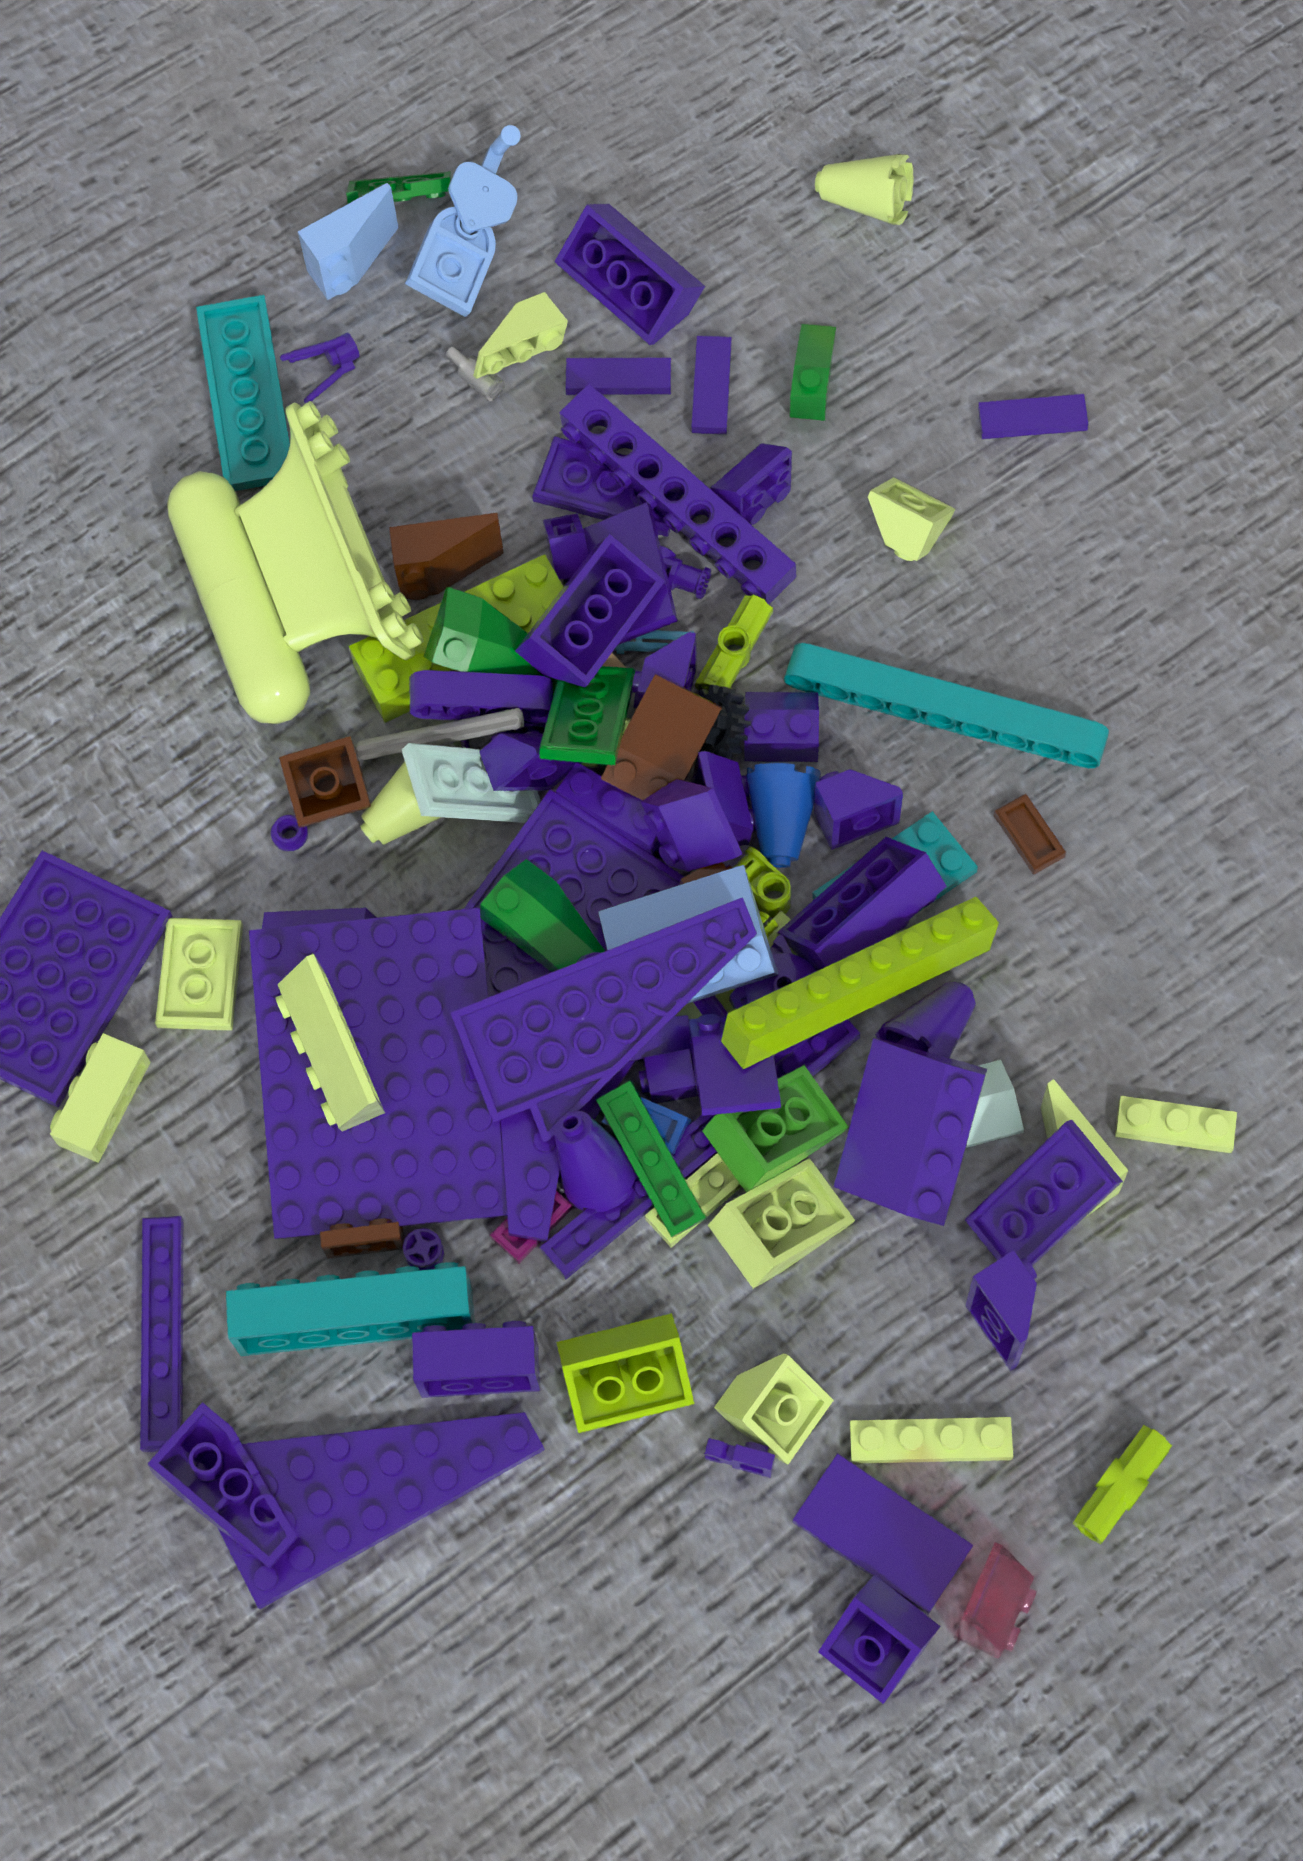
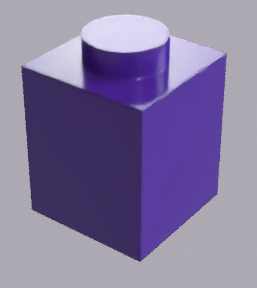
M689 1049L644 1057L646 1070L638 1071L642 1094L650 1092L652 1102L658 1104L698 1096Z

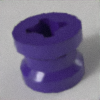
M415 1229L404 1240L403 1252L409 1266L418 1267L419 1271L435 1269V1265L443 1263L445 1253L439 1236L431 1229Z

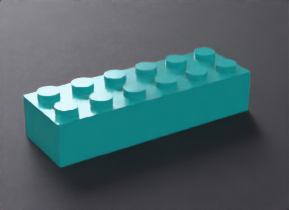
M455 1262L440 1263L435 1265V1269L419 1271V1268L414 1266L400 1267L395 1270L394 1274L379 1275L378 1271H361L355 1274V1278L340 1279L338 1275H322L316 1278V1282L300 1283L298 1279H283L277 1281L276 1286L261 1287L257 1283H244L236 1287L237 1290L226 1291L228 1339L240 1356H251L412 1339V1333L422 1332L423 1327L433 1325L444 1326L446 1331L462 1330L463 1325L475 1323L472 1284L466 1266L459 1267V1264Z

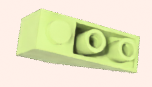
M545 292L514 305L479 351L473 374L476 379L487 374H496L504 367L517 362H525L534 355L546 350L552 351L562 344L568 320Z

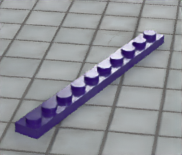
M847 1019L776 1053L774 1061L777 1079L805 1065L812 1076L816 1075L860 1038V1032ZM701 1115L688 1125L675 1154H672L686 1180L718 1153L702 1131L715 1115ZM639 1177L635 1178L632 1185L634 1190L630 1197L619 1206L605 1212H595L594 1209L587 1208L540 1247L541 1252L565 1280L654 1208Z

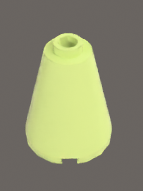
M906 154L828 164L823 167L822 171L817 172L815 190L819 192L822 200L889 224L900 225L908 214V211H902L904 202L911 201L913 165L906 162L909 158Z
M404 761L371 802V807L367 808L361 815L364 823L360 825V828L372 843L380 840L385 845L441 817L421 816Z

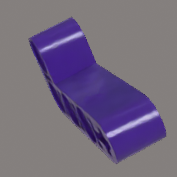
M421 670L414 672L409 677L410 714L422 719L462 720L519 708L523 712L525 722L524 726L515 729V732L539 731L543 734L553 700V681L548 677L539 675Z

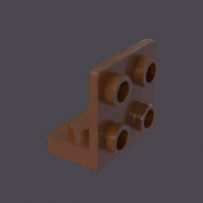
M386 1218L372 1220L369 1222V1226L353 1227L352 1224L348 1223L335 1224L330 1226L329 1231L320 1232L321 1248L327 1259L402 1250L404 1244L403 1227H400L399 1222L392 1223L391 1219Z

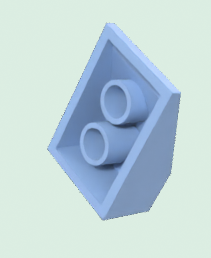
M388 183L298 231L307 272L327 300L348 292L351 287L358 284L398 229L392 190Z

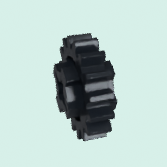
M710 685L709 690L703 688L699 690V696L722 707L700 752L707 751L732 760V752L738 754L742 752L739 743L741 740H748V736L743 732L744 728L751 725V722L744 720V715L748 713L749 707L741 705L744 696L735 694L736 689Z

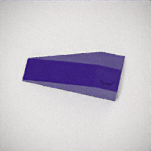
M203 1402L147 1463L156 1478L269 1569L273 1567L297 1539V1535L240 1442L233 1427Z

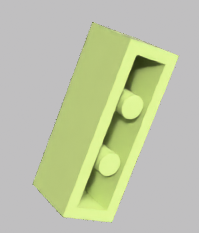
M104 1033L98 1043L95 1042L91 1045L86 1055V1066L81 1076H76L70 1084L68 1090L69 1099L63 1110H58L51 1121L50 1135L58 1146L99 1163L151 1063L144 1050Z

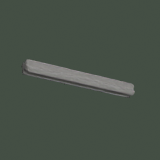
M516 708L361 740L357 742L356 749L358 757L361 760L402 753V749L408 743L441 745L519 729L524 726L525 721L523 712Z

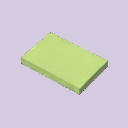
M168 919L165 930L155 1021L157 1028L233 1031L243 932L241 920Z

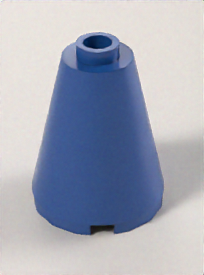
M789 763L754 765V770L750 767L747 768L746 777L759 850L775 868H789L791 862L799 859L815 803V783L821 778V772L819 769L806 766V773L799 772L795 769V764Z

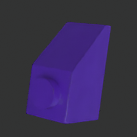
M578 513L543 520L552 567L559 580L563 579L564 582L569 581L588 556L585 532Z

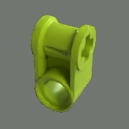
M748 847L744 852L745 856L732 868L741 865L745 866L752 892L760 911L773 918L780 911L786 914L791 907V886L789 880L771 865L757 849ZM770 891H779L783 894L777 899H770L765 896Z

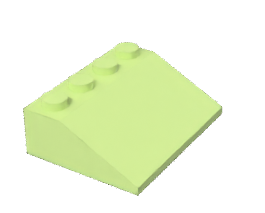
M314 954L307 956L277 984L282 995L275 997L284 1019L291 1016L297 1030L290 1033L298 1053L306 1052L312 1066L306 1068V1072L314 1090L322 1088L327 1102L321 1104V1107L329 1125L337 1123L338 1128L343 1132L380 1116L385 1111L325 971Z

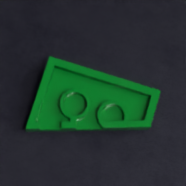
M451 171L349 181L346 191L347 204L386 183L391 187L394 202L408 201L412 197L425 195L426 198H441L446 196V192H448L452 179Z

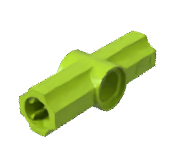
M754 594L752 596H744L728 626L719 633L718 644L695 682L697 690L701 688L709 690L710 685L729 688L732 686L740 670L749 663L751 651L773 614V607L765 599ZM734 644L742 647L737 651L727 649L728 646Z
M1143 1425L1119 1459L1115 1458L1095 1486L1097 1490L1082 1507L1072 1524L1090 1540L1101 1545L1126 1510L1130 1511L1150 1482L1147 1480L1167 1456L1172 1445L1159 1432Z

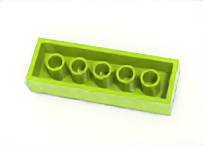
M544 554L465 592L483 598L529 633L562 590L563 585ZM441 603L404 620L406 626L414 623L420 630L424 640L423 643L414 647L415 656L408 660H404L392 653L380 643L378 638L371 636L349 646L354 667L384 723L410 712L409 677L411 674L421 670L460 672L432 663L423 657Z

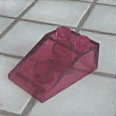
M997 1542L994 1543L954 1638L999 1659L1004 1649L1012 1652L1021 1631L1020 1628L1014 1626L1020 1611L1028 1614L1037 1591L1030 1588L1034 1576L1003 1545Z

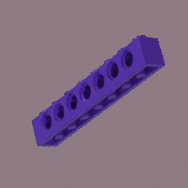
M588 384L559 412L562 423L561 431L572 443L576 444L579 441L586 447L588 456L597 465L601 466L604 463L613 471L611 473L613 478L622 487H632L638 493L639 501L642 504L647 502L652 510L655 508L664 516L663 521L675 533L681 531L690 539L689 544L698 554L710 556L715 561V567L726 578L734 577L741 584V589L745 595L752 596L754 594L765 599L770 604L797 577L795 562L593 386ZM596 426L607 428L599 434L590 432ZM628 448L632 450V452L626 456H619L615 454L619 449ZM648 470L658 473L650 479L641 476L642 473ZM671 493H680L683 495V497L678 501H670L667 499V496ZM698 515H705L710 518L703 524H697L692 521ZM723 538L735 540V543L728 547L718 544ZM751 560L759 561L762 564L754 570L744 567V564Z

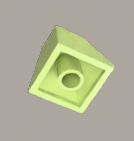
M894 477L870 490L868 495L885 545L894 549L895 555L907 561H918L929 553L955 512V508Z
M783 1353L737 1375L714 1408L736 1430L753 1442L767 1446L769 1453L775 1454L777 1459L788 1465L834 1400L789 1355Z

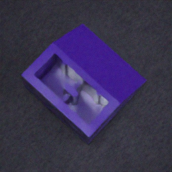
M761 443L712 485L710 489L746 521L754 525L764 516L769 506L775 501L777 503L781 502L791 490L792 451L784 446Z

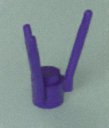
M348 332L332 340L297 349L280 356L282 361L288 360L290 363H294L325 353L332 366L337 364L340 366L304 398L305 403L312 402L342 375L355 369L353 360L360 358V354L354 339Z

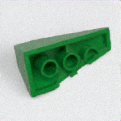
M446 587L423 657L432 663L460 672L545 676L515 652L528 634L525 630L483 598ZM548 677V678H550V679L553 681V696H554L558 679H555V678H552V677Z
M527 859L505 874L480 904L481 919L551 972L575 964L581 956L588 953L605 952L559 884Z

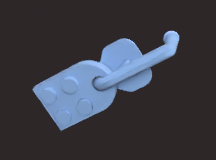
M507 125L501 130V134L489 146L481 166L474 162H464L456 168L448 187L454 207L441 211L429 225L405 282L409 287L464 317L473 308L495 253V236L491 227L506 223L511 218L517 203V192L513 185L496 175L506 150L520 141V131L513 125Z

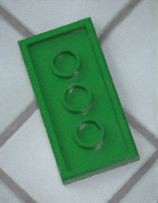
M602 666L586 687L558 680L540 744V759L615 765L631 701L636 669Z

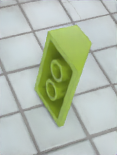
M672 1313L556 1342L578 1433L694 1404L680 1337Z

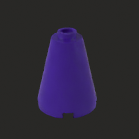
M946 982L885 1022L875 1036L882 1040L950 1058L976 1006L973 992L967 985L961 982Z
M571 1111L563 1115L555 1125L554 1134L563 1190L566 1197L580 1210L589 1208L594 1209L595 1212H605L619 1206L630 1197L634 1190L632 1185L635 1178H638L621 1144L587 1113Z

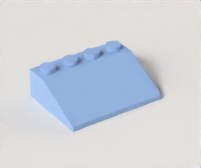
M744 865L598 911L607 950H610L743 897L757 935L688 1003L778 975Z

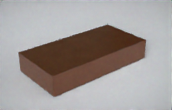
M1027 794L994 811L995 819L1033 875L1065 858L1066 851Z

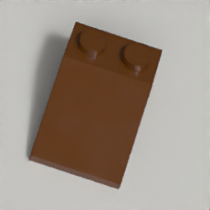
M498 512L389 527L397 582L400 593L406 599L422 600L428 596L437 595L444 591L446 587L454 585L504 554Z
M655 673L622 736L616 764L607 765L601 779L641 800L646 799L676 779L685 781L722 707Z

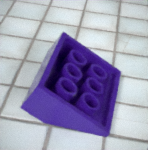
M874 1037L834 1187L906 1216L944 1226L987 1068Z

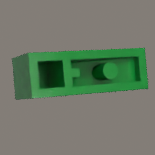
M801 324L790 395V418L825 421L836 327Z

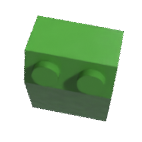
M805 1065L777 1079L781 1108L716 1114L702 1130L746 1193L787 1171L849 1128Z

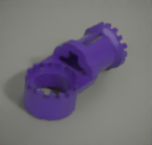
M660 545L670 589L673 591L675 588L695 594L697 599H702L708 588V585H705V583L710 581L707 579L711 577V568L705 567L702 570L683 564V560L677 558L670 549Z

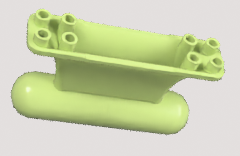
M311 401L303 406L294 402L286 407V415L291 433L287 457L273 479L249 500L240 504L237 493L226 478L218 474L199 471L183 477L173 487L167 501L170 522L239 703L250 718L260 723L280 724L293 719L304 709L310 696V683L299 652L313 644L340 635H367L378 638L386 649L400 658L408 660L415 656L414 647L424 642L420 630L414 623L406 626L402 616L411 612V607L402 593L399 592L394 595L389 585L385 582L347 490L348 484L341 467L350 463V458L341 444L333 447L329 439L338 434L337 426L329 415L321 418L318 409Z

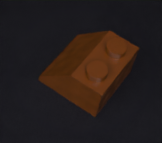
M351 736L279 757L299 828L371 807L366 782Z

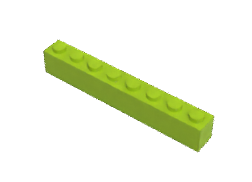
M975 896L728 1013L721 1042L742 1069H745L990 951L999 922Z

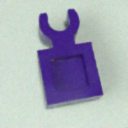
M708 1438L704 1453L707 1460L732 1465V1468L771 1478L775 1464V1454L768 1453L769 1448L762 1444L746 1442L745 1446L738 1444L733 1446Z

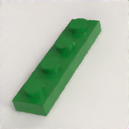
M628 1081L596 1099L670 1236L675 1237L707 1219L633 1082Z

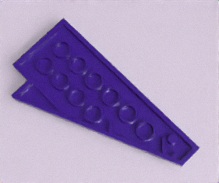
M743 897L450 1012L493 1123L530 1108L543 1142L550 1140L555 1135L554 1128L557 1121L563 1115L571 1111H579L757 935Z
M525 1412L242 1444L297 1535V1539L273 1567L269 1569L219 1528L218 1530L257 1607L262 1609L541 1453L545 1449Z

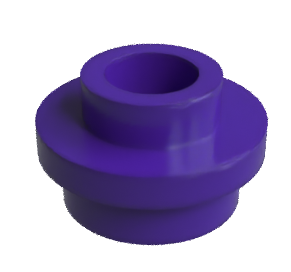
M284 815L274 822L271 828V838L279 849L295 851L306 843L308 828L307 826L299 828L296 816ZM293 830L296 832L294 837L284 838V834L287 831Z

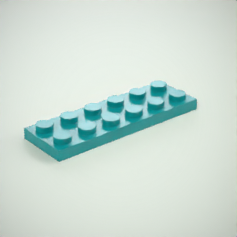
M265 295L198 306L196 310L223 477L227 479L235 491L266 486L283 465L289 451L290 439Z

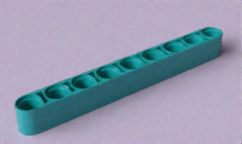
M798 643L794 646L784 676V682L787 685L800 691L818 692L819 696L1082 768L1094 769L1100 766L1109 736V729L1096 721L806 643Z

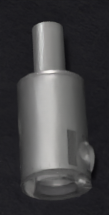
M455 347L448 349L446 357L459 367L458 376L488 402L494 401L501 395L506 383L497 373L487 374L476 379L473 374L477 357L473 355L466 358Z

